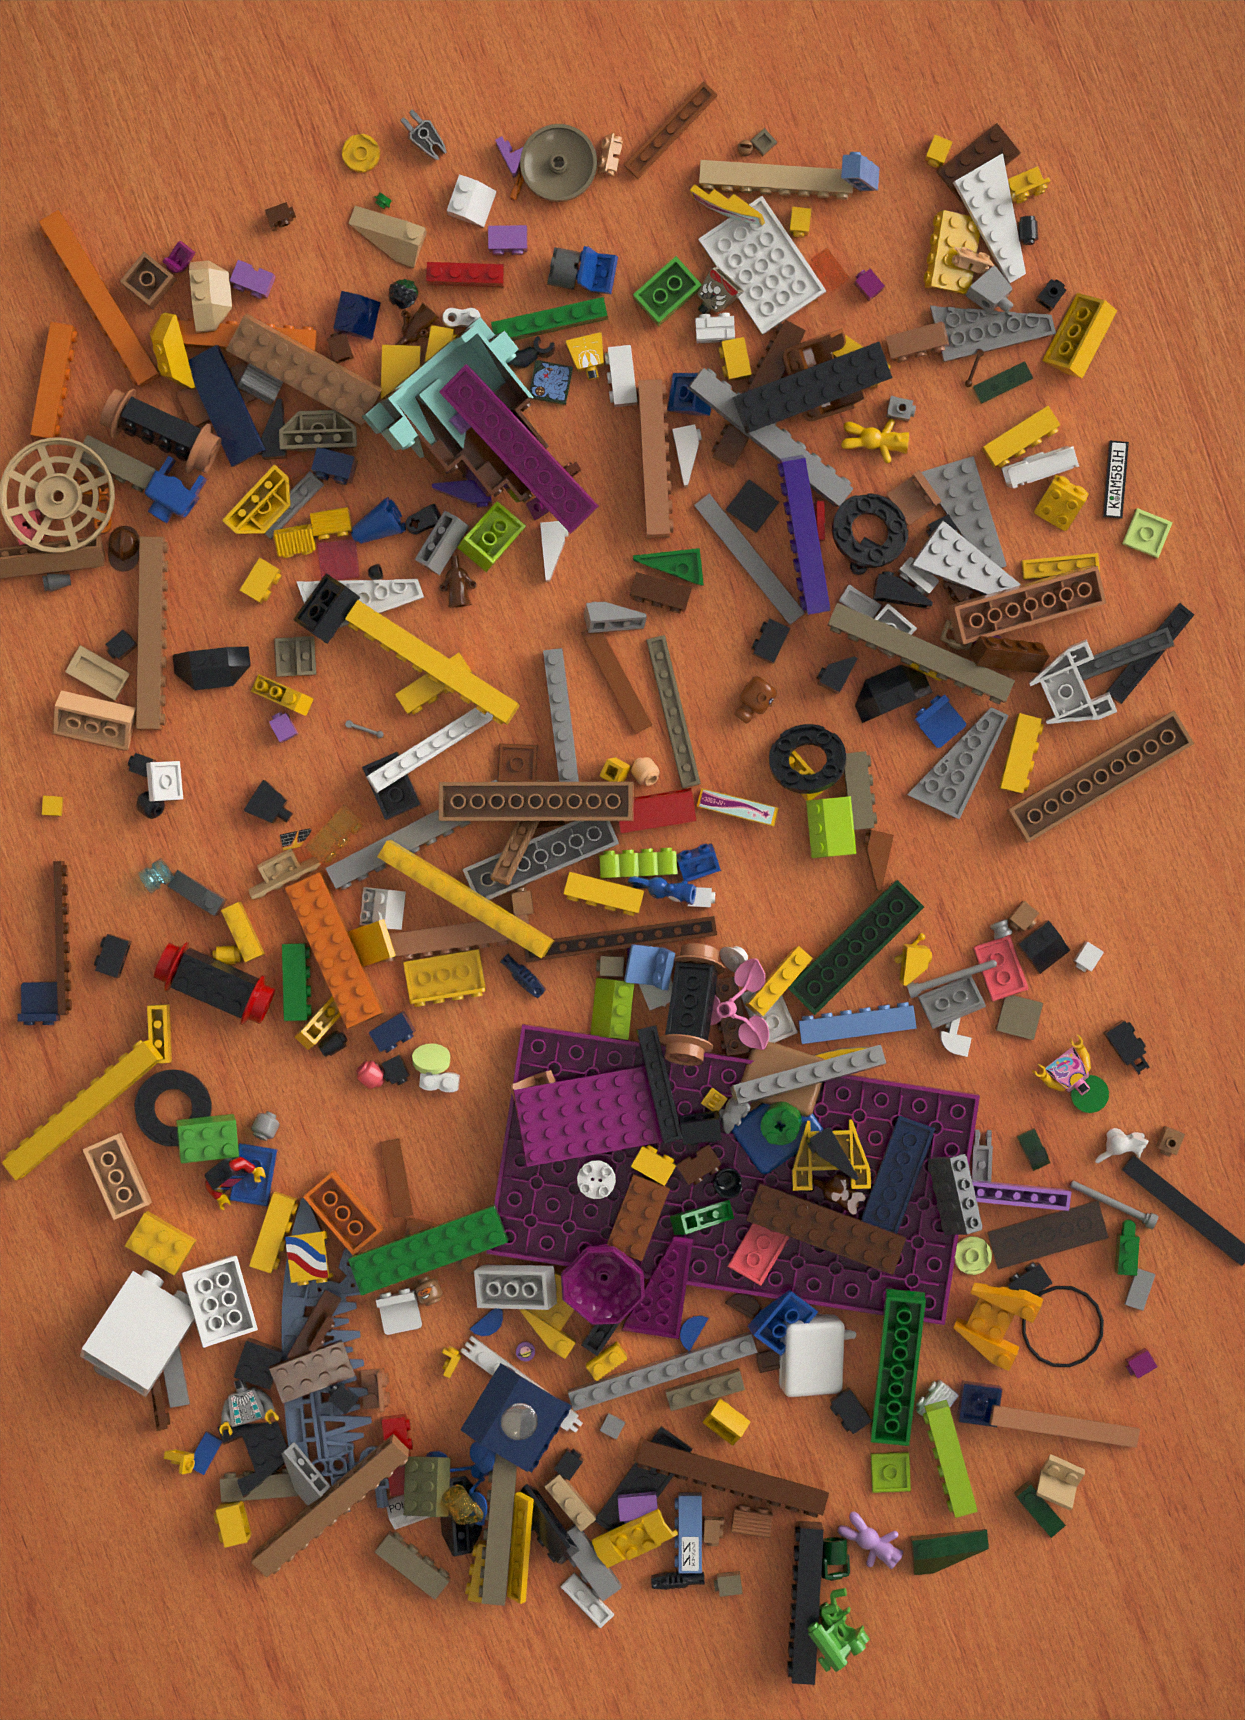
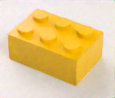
M147 1211L143 1214L125 1247L175 1276L197 1240Z

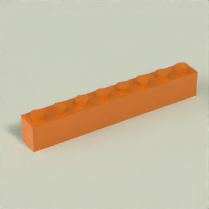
M177 317L185 347L211 348L219 345L220 349L226 350L239 326L236 321H226V324L220 323L216 331L196 333L194 318H188V321H183ZM267 324L317 352L318 333L313 327L303 326L302 329H294L295 326L283 325V328H278L274 324Z

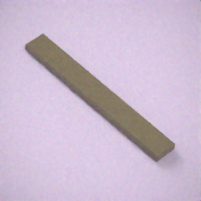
M665 635L646 639L681 787L686 788L699 785L701 783Z

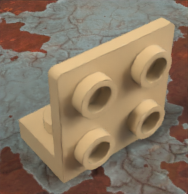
M1050 1454L1041 1468L1036 1495L1071 1510L1074 1504L1076 1488L1085 1475V1469Z

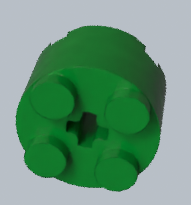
M784 1101L775 1102L767 1108L761 1120V1132L770 1144L786 1145L796 1139L802 1123L799 1110Z

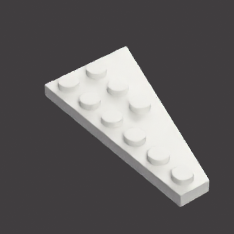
M1002 153L957 179L953 184L1002 275L1008 283H1011L1025 275L1026 271Z

